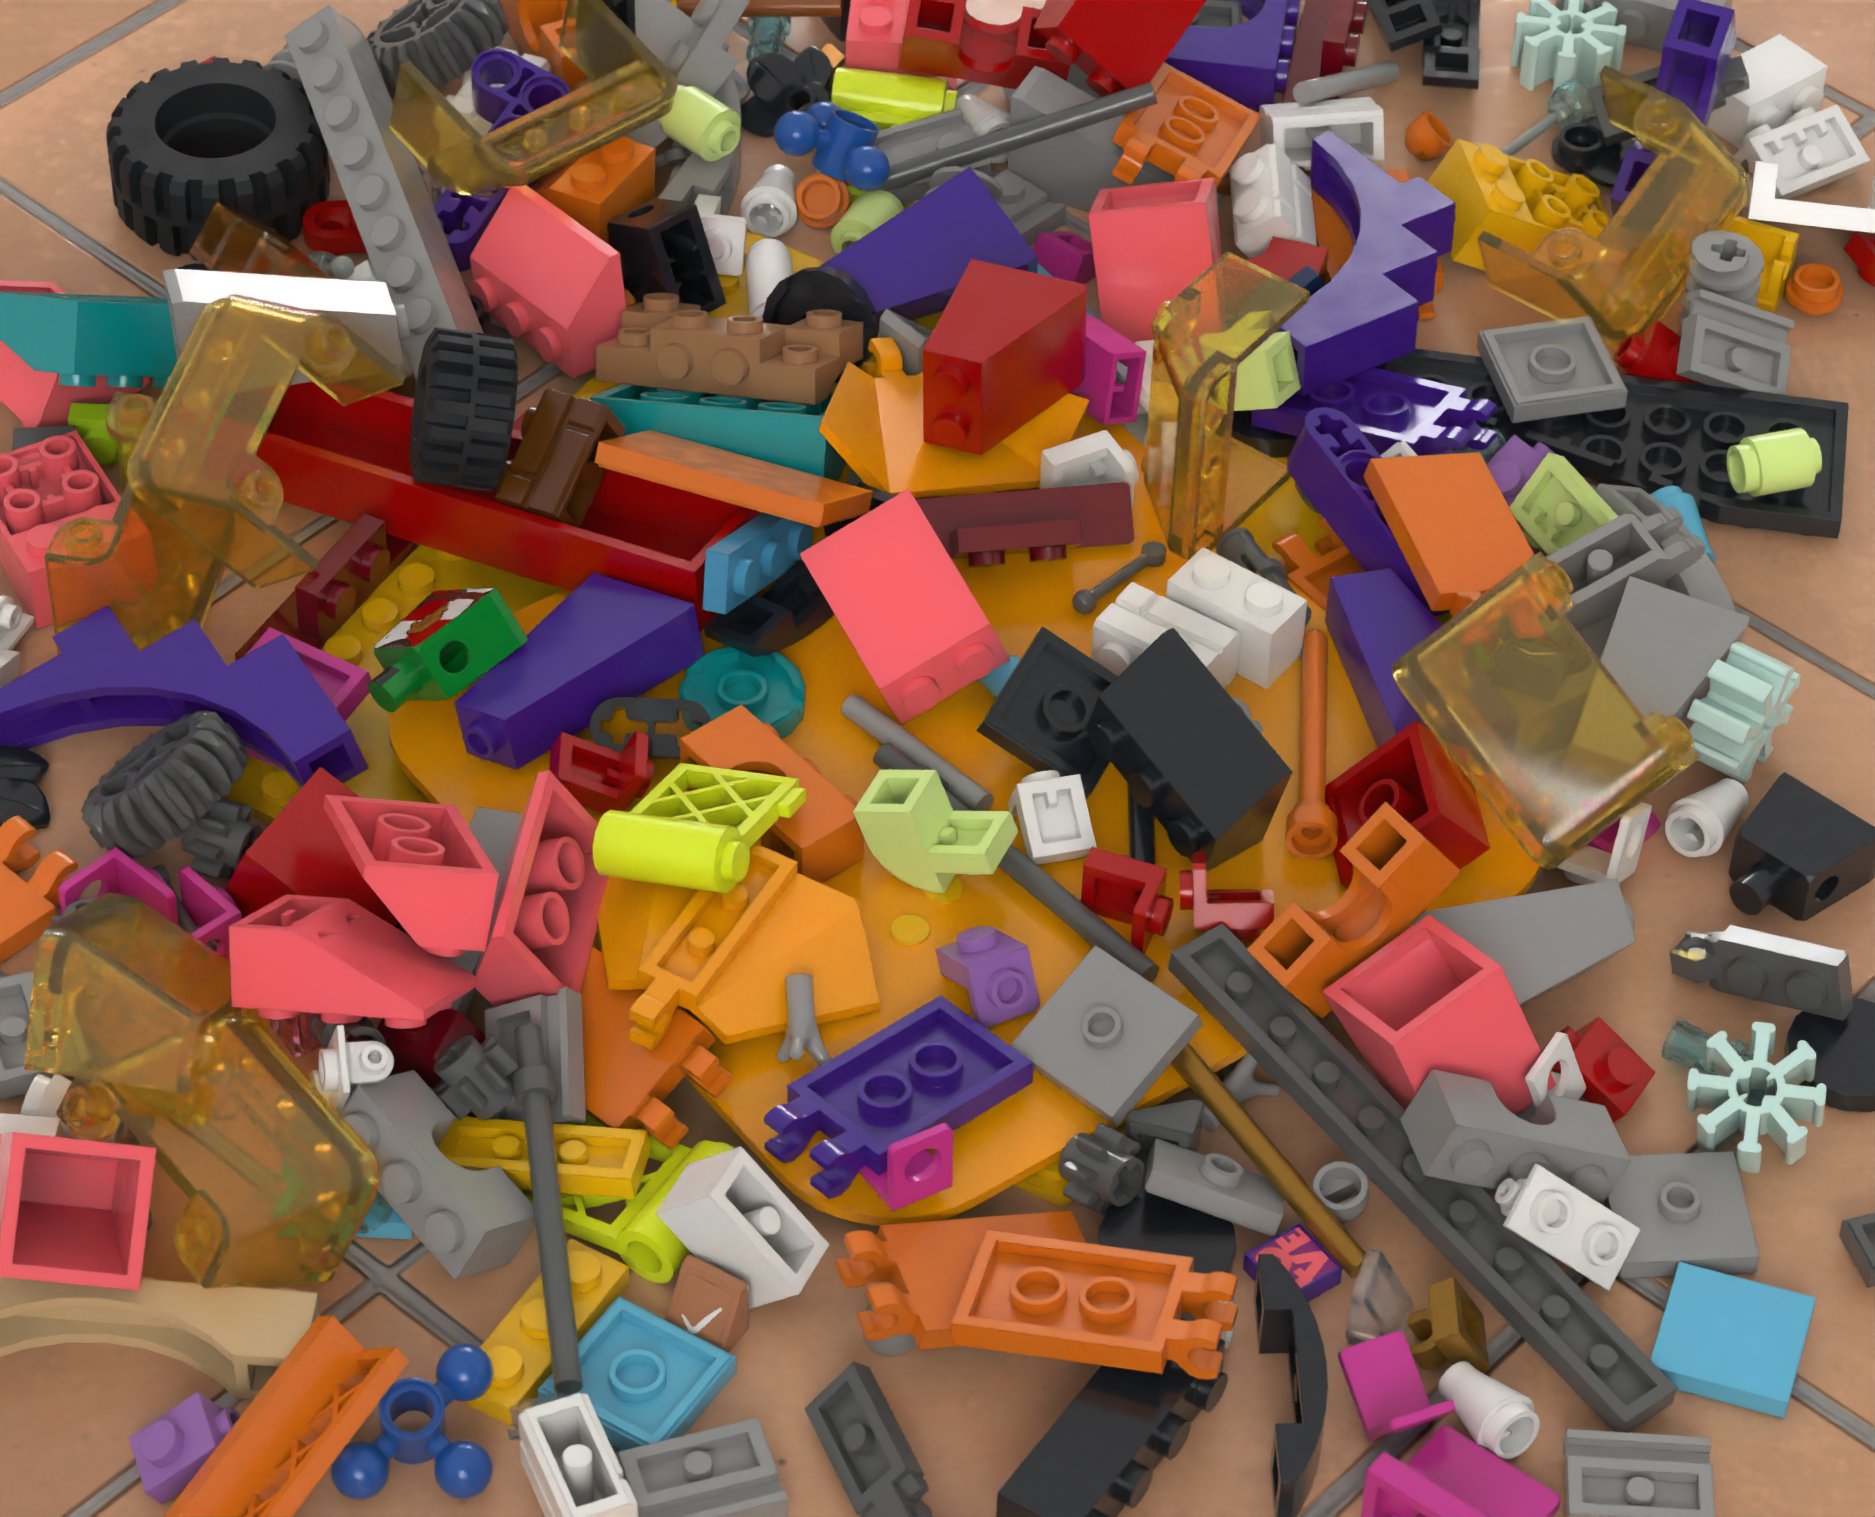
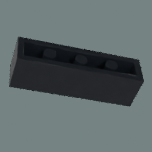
M1220 1338L1217 1350L1215 1351L1223 1352L1224 1360L1225 1341ZM1167 1360L1163 1374L1101 1366L997 1493L996 1517H1117L1125 1506L1130 1508L1136 1507L1150 1486L1153 1470L1164 1457L1172 1460L1177 1456L1187 1440L1191 1422L1201 1410L1206 1412L1212 1411L1221 1399L1228 1382V1375L1222 1372L1223 1361L1218 1377L1210 1380L1199 1379L1189 1375L1177 1363L1171 1360Z

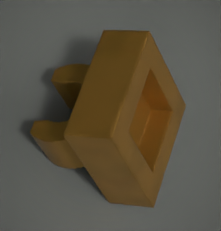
M1454 1277L1428 1285L1430 1309H1420L1406 1318L1407 1326L1419 1340L1428 1338L1422 1343L1409 1347L1413 1359L1422 1369H1434L1449 1360L1452 1365L1461 1361L1469 1362L1481 1373L1490 1371L1483 1313Z

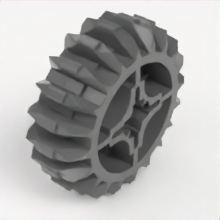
M409 0L408 4L402 8L393 10L392 15L388 19L380 21L377 26L378 29L370 32L367 40L390 97L413 98L418 93L427 95L432 89L439 86L444 88L448 82L456 78H462V75L471 69L474 59L481 52L499 46L509 28L507 24L508 19L505 16L504 7L500 0Z
M208 710L185 714L177 722H169L157 733H151L145 741L138 746L132 747L125 757L116 761L115 766L108 773L100 777L99 784L89 791L81 812L83 813V821L91 829L89 831L91 836L101 848L105 847L110 851L116 847L131 859L145 856L151 849H160L167 841L174 837L179 838L184 830L192 824H198L199 819L204 814L215 809V804L222 797L229 794L232 785L240 780L248 757L246 749L239 741V735L228 722L224 723L216 712H209Z

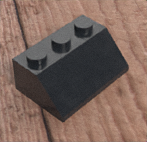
M1174 627L1163 632L1098 696L1085 730L1089 734L1095 751L1103 759L1110 760L1128 782L1130 792L1137 803L1144 808H1149L1166 829L1169 840L1175 850L1182 856L1188 857L1192 863L1193 852H1206L1207 872L1263 840L1293 773Z

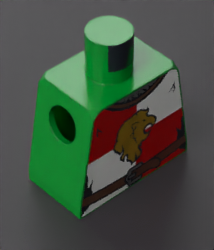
M496 587L435 590L375 644L374 655L384 671L369 682L368 688L377 704L391 713L395 712L407 701L447 700L528 641V638Z

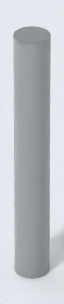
M1386 61L1299 82L1293 88V97L1297 103L1304 105L1393 83L1399 78V67L1393 61Z
M852 694L844 701L841 708L842 715L882 745L886 743L892 744L919 768L928 766L932 770H937L938 775L948 782V792L971 811H988L994 800L991 793L861 696Z

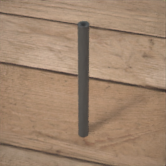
M1152 83L1141 84L891 165L888 179L882 185L883 189L888 191L931 177L936 170L943 167L966 166L1158 104Z

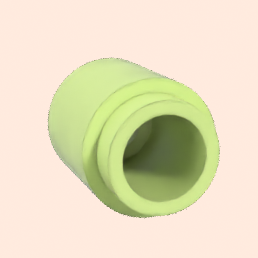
M676 85L663 95L658 104L656 119L662 126L665 135L706 161L713 162L729 155L739 143L741 136L739 114L695 86L685 87L683 85Z
M874 190L860 195L832 229L830 239L836 255L905 210L901 201L892 193L884 190Z
M1802 428L1744 437L1739 445L1730 446L1727 452V471L1732 487L1737 493L1748 492L1753 497L1810 487L1814 483L1816 474L1822 468L1820 446L1816 439L1809 438L1806 431Z

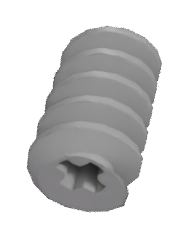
M1723 230L1707 231L1698 235L1691 245L1692 257L1688 263L1689 275L1685 281L1686 293L1682 299L1683 311L1679 317V327L1681 330L1677 332L1680 337L1683 318L1689 317L1690 303L1686 302V294L1688 292L1704 289L1757 307V293L1761 286L1764 256L1755 243L1740 234Z

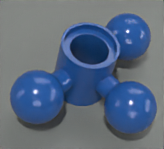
M817 102L811 105L806 112L798 110L787 112L779 118L775 125L774 139L781 151L790 156H803L810 153L814 148L817 149L811 162L812 165L830 177L849 182L858 190L873 191L880 188L887 181L890 173V163L887 156L882 150L873 146L880 131L878 125L859 114L843 110L832 102Z
M458 1344L446 1350L440 1357L436 1367L437 1382L435 1384L420 1378H405L393 1383L379 1403L381 1434L371 1443L355 1441L347 1444L331 1465V1477L339 1492L346 1497L356 1500L375 1496L383 1489L388 1480V1461L392 1457L405 1464H421L433 1458L436 1461L434 1474L439 1487L446 1494L454 1498L468 1499L484 1491L492 1477L493 1467L491 1458L487 1451L475 1442L468 1440L453 1442L446 1436L445 1408L453 1400L463 1402L475 1400L489 1389L493 1380L494 1370L492 1361L487 1353L472 1344ZM408 1411H420L432 1419L425 1428L415 1432L401 1430L394 1424L401 1414Z

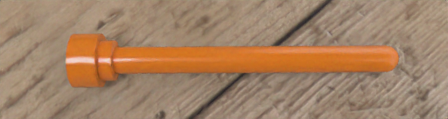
M1318 629L1308 631L1303 639L1299 803L1288 814L1285 829V843L1288 850L1299 858L1313 860L1330 855L1336 849L1338 843V819L1329 806L1325 804L1328 639L1326 634Z

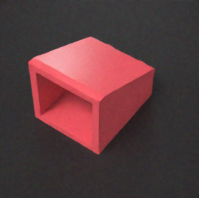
M1215 177L1100 189L1088 216L1101 321L1133 343L1136 341L1158 339L1163 344L1167 334H1180L1198 345L1203 338L1223 337L1226 316Z
M909 488L799 554L901 725L920 713L930 710L940 701L972 682L985 677L992 670L1011 660Z
M1430 914L1322 991L1328 1004L1382 1087L1405 1110L1432 1069L1490 1081L1500 1102L1514 1115L1525 1111L1533 1104L1525 1077L1542 1052L1502 966ZM1551 1072L1547 1082L1548 1091L1556 1086Z
M17 1132L1 1133L0 1277L140 1291L157 1148Z

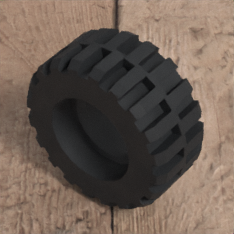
M212 58L211 63L198 64L197 60L183 62L180 68L169 71L166 67L153 73L149 82L140 81L133 86L127 93L126 98L123 97L111 114V121L107 125L106 139L114 205L118 208L120 218L128 228L135 231V234L152 247L158 243L165 253L177 257L181 253L191 254L194 260L210 261L211 257H225L226 261L242 259V254L255 252L259 256L271 252L275 244L282 242L286 245L296 239L302 232V218L305 211L317 203L327 201L330 193L328 149L304 86L297 79L291 81V77L286 72L273 66L267 70L256 61L244 59L242 63H231L228 58Z

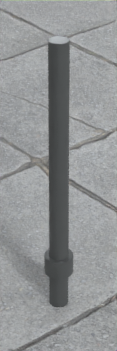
M890 743L882 745L873 757L874 764L882 770H932L928 766L919 768ZM939 776L953 811H971L948 792V782ZM1010 845L998 865L1002 871L1093 947L1096 945L1152 983L1159 972L1157 964L1015 846Z
M526 1023L514 1030L517 1062L519 1064L518 1070L512 1077L515 1104L523 1109L554 1390L559 1394L569 1395L579 1392L583 1388L551 1115V1105L556 1101L554 1073L550 1068L546 1067L542 1029L537 1024Z

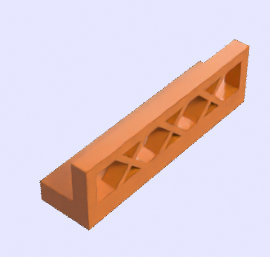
M333 1315L318 1316L163 1517H292L410 1361L397 1347L365 1349Z

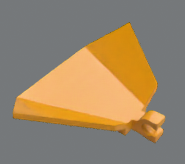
M892 337L870 338L868 350L875 355L877 361L864 362L862 370L851 362H847L821 420L819 432L866 485L894 496L908 488L914 498L948 497L1040 488L1042 451L1073 440L1090 400L1068 393L982 455L923 442V372L918 375L906 376L902 370L901 352Z
M757 843L749 849L750 863L745 878L737 882L728 893L609 877L597 916L608 990H645L629 1009V1019L637 1022L629 1030V1040L653 1051L666 1033L673 1013L678 1006L690 1010L725 1044L785 1032L787 1030L788 1015L785 977L794 974H810L813 976L816 1024L880 1011V998L861 912L856 899L797 873V861Z

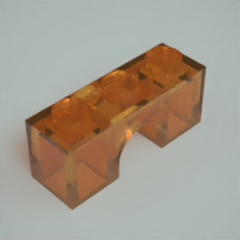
M216 202L189 252L211 271L335 279L273 228L219 202Z

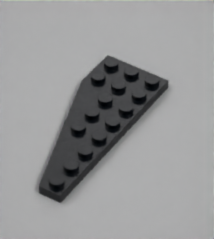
M1415 348L1413 352L1375 367L1465 388L1466 399L1475 400L1482 398L1492 401L1497 405V411L1487 422L1475 421L1481 428L1496 432V439L1492 442L1493 444L1503 447L1515 434L1532 448L1538 442H1541L1555 454L1564 456L1580 475L1605 484L1639 487L1648 494H1652L1663 487L1678 486L1684 493H1689L1694 497L1701 518L1718 524L1838 539L1842 521L1849 403L1619 374L1628 391L1626 407L1512 423L1487 368L1479 356ZM1802 428L1806 431L1809 438H1814L1818 442L1822 454V468L1816 474L1812 486L1757 497L1751 496L1748 492L1737 493L1732 487L1727 471V452L1730 446L1739 445L1744 437Z

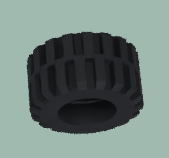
M435 327L426 340L416 380L410 429L409 459L416 482L492 492L501 479L511 442L518 384V358L511 337Z

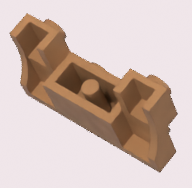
M650 293L643 296V302L622 310V329L618 330V336L596 345V381L816 405L828 398L832 386L845 369L848 361L853 364L863 359V322L842 320V312L829 309L810 310L806 312V318L791 325L763 323V318L752 315H736L727 319L708 317V312L700 310V305L679 303V296L676 294Z

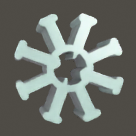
M1530 0L1528 15H1525L1523 12L1517 13L1510 66L1513 68L1521 66L1519 84L1532 91L1534 86L1549 79H1554L1551 98L1555 101L1569 102L1574 81L1588 91V89L1608 83L1609 77L1613 80H1618L1627 27L1623 24L1615 26L1617 8L1609 2H1603L1601 7L1584 14L1582 13L1584 0H1565L1563 11H1560L1548 0Z
M1737 641L1731 645L1726 662L1717 659L1709 670L1707 677L1710 681V690L1707 696L1700 700L1697 698L1693 700L1687 718L1694 721V724L1687 734L1682 737L1681 750L1687 752L1689 757L1745 783L1752 776L1756 760L1764 763L1774 749V746H1772V733L1775 727L1781 724L1785 726L1788 723L1794 706L1786 702L1795 689L1799 687L1801 675L1794 672L1793 667Z
M1754 1022L1752 1024L1750 1049L1754 1053L1753 1060L1744 1062L1727 1042V1033L1719 1031L1706 1042L1705 1064L1707 1069H1714L1719 1076L1700 1074L1696 1068L1690 1069L1688 1074L1687 1110L1690 1112L1695 1111L1696 1108L1713 1110L1707 1116L1700 1114L1697 1117V1143L1705 1152H1715V1146L1736 1130L1743 1132L1744 1140L1739 1142L1737 1147V1165L1740 1172L1758 1173L1760 1171L1762 1146L1758 1143L1759 1135L1768 1133L1785 1153V1162L1790 1165L1805 1155L1808 1129L1805 1126L1799 1127L1793 1119L1811 1121L1815 1127H1820L1823 1124L1826 1085L1823 1083L1818 1084L1817 1087L1799 1085L1804 1080L1811 1082L1814 1079L1815 1051L1806 1041L1800 1040L1797 1044V1049L1774 1066L1768 1062V1055L1774 1053L1776 1027L1772 1023ZM1751 1089L1765 1091L1762 1106L1747 1104Z

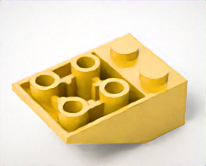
M1457 139L1427 181L1456 203L1452 251L1449 252L1452 260L1500 276L1623 261L1627 255L1616 232V224L1609 217L1599 196L1600 191L1598 187L1583 175L1573 174L1569 176L1549 169L1538 160L1528 159L1524 161L1506 155L1490 144L1479 146Z

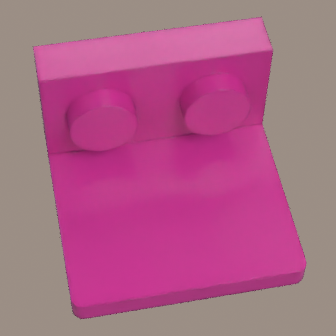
M1442 1426L1406 1465L1386 1452H1383L1373 1462L1366 1473L1361 1517H1553L1559 1510L1561 1497L1453 1428Z

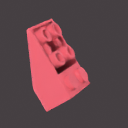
M76 430L62 435L51 436L41 442L0 454V561L16 597L27 614L34 616L35 621L33 624L37 629L153 591L146 535Z
M284 895L229 926L232 1007L258 1009V1016L265 1019H286L297 1016L299 1012L321 1013V1020L331 1024L354 1023L360 1021L363 1017L385 1018V1025L387 1027L398 1029L416 1028L427 1023L426 1019L438 1011L451 1008L455 1000L477 987V976L443 956L427 952L423 947H419L411 936L347 898Z

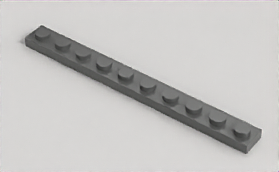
M1223 923L1171 952L1168 970L1614 1432L1629 1433L1673 1403L1678 1388L1543 1250L1503 1226L1507 1217L1502 1214L1500 1206L1481 1187L1425 1176L1400 1120L1406 1110L1253 957L1244 944Z

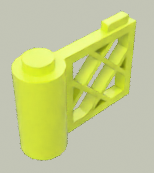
M837 67L834 75L831 102L843 110L854 112L871 120L878 125L880 130H884L956 109L958 91L949 90L948 78ZM846 185L850 193L851 205L860 195L871 192L861 191L852 185ZM918 200L903 204L904 209L908 208Z
M679 763L630 812L609 810L604 813L599 820L593 840L595 869L599 875L728 893L747 874L750 863L749 849L780 817L790 818L807 801L806 789L800 788L799 778ZM687 788L697 789L693 791L684 792ZM741 823L737 828L729 826Z
M587 1112L586 1122L581 1124L574 1122L565 1123L569 1125L606 1127ZM648 1133L651 1148L648 1159L652 1158L663 1162V1164L656 1172L642 1176L635 1199L561 1194L565 1232L618 1253L632 1271L650 1282L658 1284L668 1283L679 1271L685 1258L688 1255H692V1253L659 1218L656 1212L687 1164L735 1149L727 1143L705 1140L697 1142L693 1148L678 1143L671 1151ZM520 1190L533 1204L532 1191ZM625 1200L626 1208L611 1225L586 1215L585 1209Z

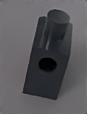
M653 198L609 220L607 224L609 233L608 243L620 253L622 276L626 289L637 301L643 302V296L650 293H672L679 296V303L700 305V310L708 313L726 304L697 205L689 202Z
M1784 772L1778 777L1746 819L1735 837L1729 868V875L1734 881L1729 889L1732 902L1740 911L1748 915H1757L1770 904L1794 920H1808L1875 878V827Z

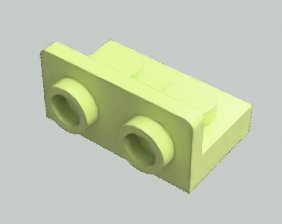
M1549 452L1509 507L1516 520L1524 527L1522 532L1527 542L1548 555L1619 517L1564 456Z

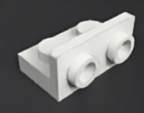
M1838 104L1818 112H1815L1813 107L1803 109L1787 119L1783 126L1771 129L1769 124L1755 128L1742 137L1740 140L1742 147L1729 161V165L1733 172L1736 173L1748 168L1749 161L1778 163L1775 198L1789 200L1861 171L1870 162V158Z

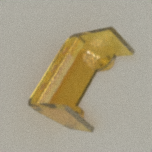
M568 0L558 47L588 77V79L579 83L573 92L481 136L429 80L408 61L400 65L389 129L444 187L457 194L476 195L529 184L665 116L673 107L677 91V80L674 74L601 0Z
M1605 65L1599 75L1609 123L1635 135L1643 147L1658 154L1597 238L1579 229L1562 228L1548 234L1532 254L1484 230L1477 238L1490 287L1555 320L1591 316L1603 343L1611 348L1618 349L1620 344L1631 333L1635 332L1641 335L1656 320L1661 322L1685 289V281L1689 275L1688 263L1692 257V242L1698 235L1707 231H1726L1745 206L1749 197V187L1744 168L1682 101Z
M1228 251L1172 301L1167 300L1163 302L1157 309L1151 323L1154 344L1146 452L1141 462V471L1144 473V485L1170 552L1187 561L1202 547L1213 551L1217 547L1219 540L1227 532L1243 523L1291 478L1287 465L1231 437L1237 367L1309 302L1310 292Z
M230 294L210 302L203 309L127 463V478L132 491L141 501L251 587L258 590L313 572L319 563L318 559L274 525L283 504L282 484L276 472L256 456L297 369L342 406L398 387L403 384L406 375L332 315L240 294Z

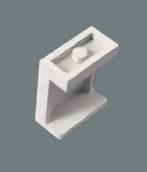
M1749 161L1742 217L1875 233V175L1873 177L1870 205L1865 209L1775 198L1779 164Z

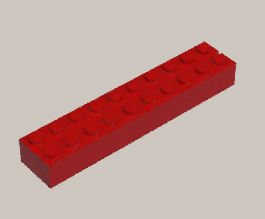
M342 377L194 404H187L185 398L171 411L180 465L183 471L353 524L363 513L385 521L386 534L570 592H573L593 572L693 603L700 632L717 614L702 610L706 549L759 515V511L609 469H607L580 528L500 504L495 499L497 494L496 488L489 492L416 482L409 459L414 399ZM512 430L507 460L513 459L522 440L521 431Z

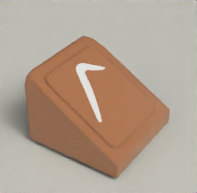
M688 1255L682 1263L665 1320L729 1353L748 1330V1284L696 1256Z

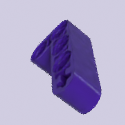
M489 49L481 52L471 65L473 107L479 116L492 123L493 126L433 206L459 272L471 269L470 255L510 187L522 181L532 188L571 132V94L567 83L560 77L504 49ZM492 84H503V85H505V86H502V87H491L490 85H492ZM541 109L553 110L550 113L538 112ZM512 150L523 151V153L521 154H510L506 152ZM487 191L495 193L490 196L476 195L477 193Z
M1327 407L1315 408L1309 411L1287 459V469L1292 478L1365 572L1391 568L1434 617L1449 613V610H1431L1363 477L1370 459L1382 457L1346 414Z

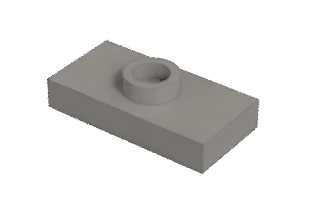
M1155 1138L1147 1157L1144 1188L1147 1192L1269 1236H1275L1283 1217L1284 1198L1266 1177L1243 1169L1239 1163L1227 1156L1210 1153L1205 1156Z

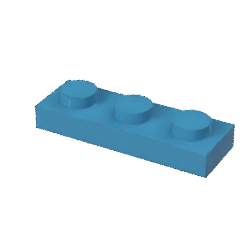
M762 512L706 549L702 610L726 615L788 572L799 560H802L799 554L811 547L813 539L812 526Z

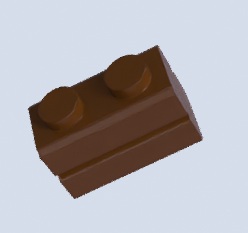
M551 388L545 389L538 406L530 407L524 415L521 424L522 440L513 459L506 461L502 477L495 486L497 492L495 499L500 504L580 528L607 471L606 468L599 467L595 463L598 442L623 436L626 430L611 409L602 403L581 397L575 398L571 394Z

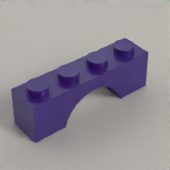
M1678 0L1663 44L1658 79L1648 115L1637 141L1632 147L1627 148L1610 197L1613 221L1616 226L1666 239L1669 238L1737 39L1734 9L1698 0Z

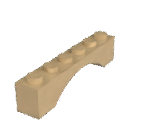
M0 1277V1357L24 1349L62 1343H112L143 1348L183 1361L216 1380L237 1399L254 1400L316 1318L320 1316L318 1292L297 1291L284 1287L267 1289L228 1286L219 1282L203 1284L164 1281L151 1277H141L140 1291Z

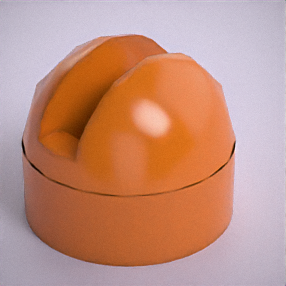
M1428 110L1414 119L1406 129L1405 147L1420 160L1437 158L1454 144L1453 138L1443 122Z

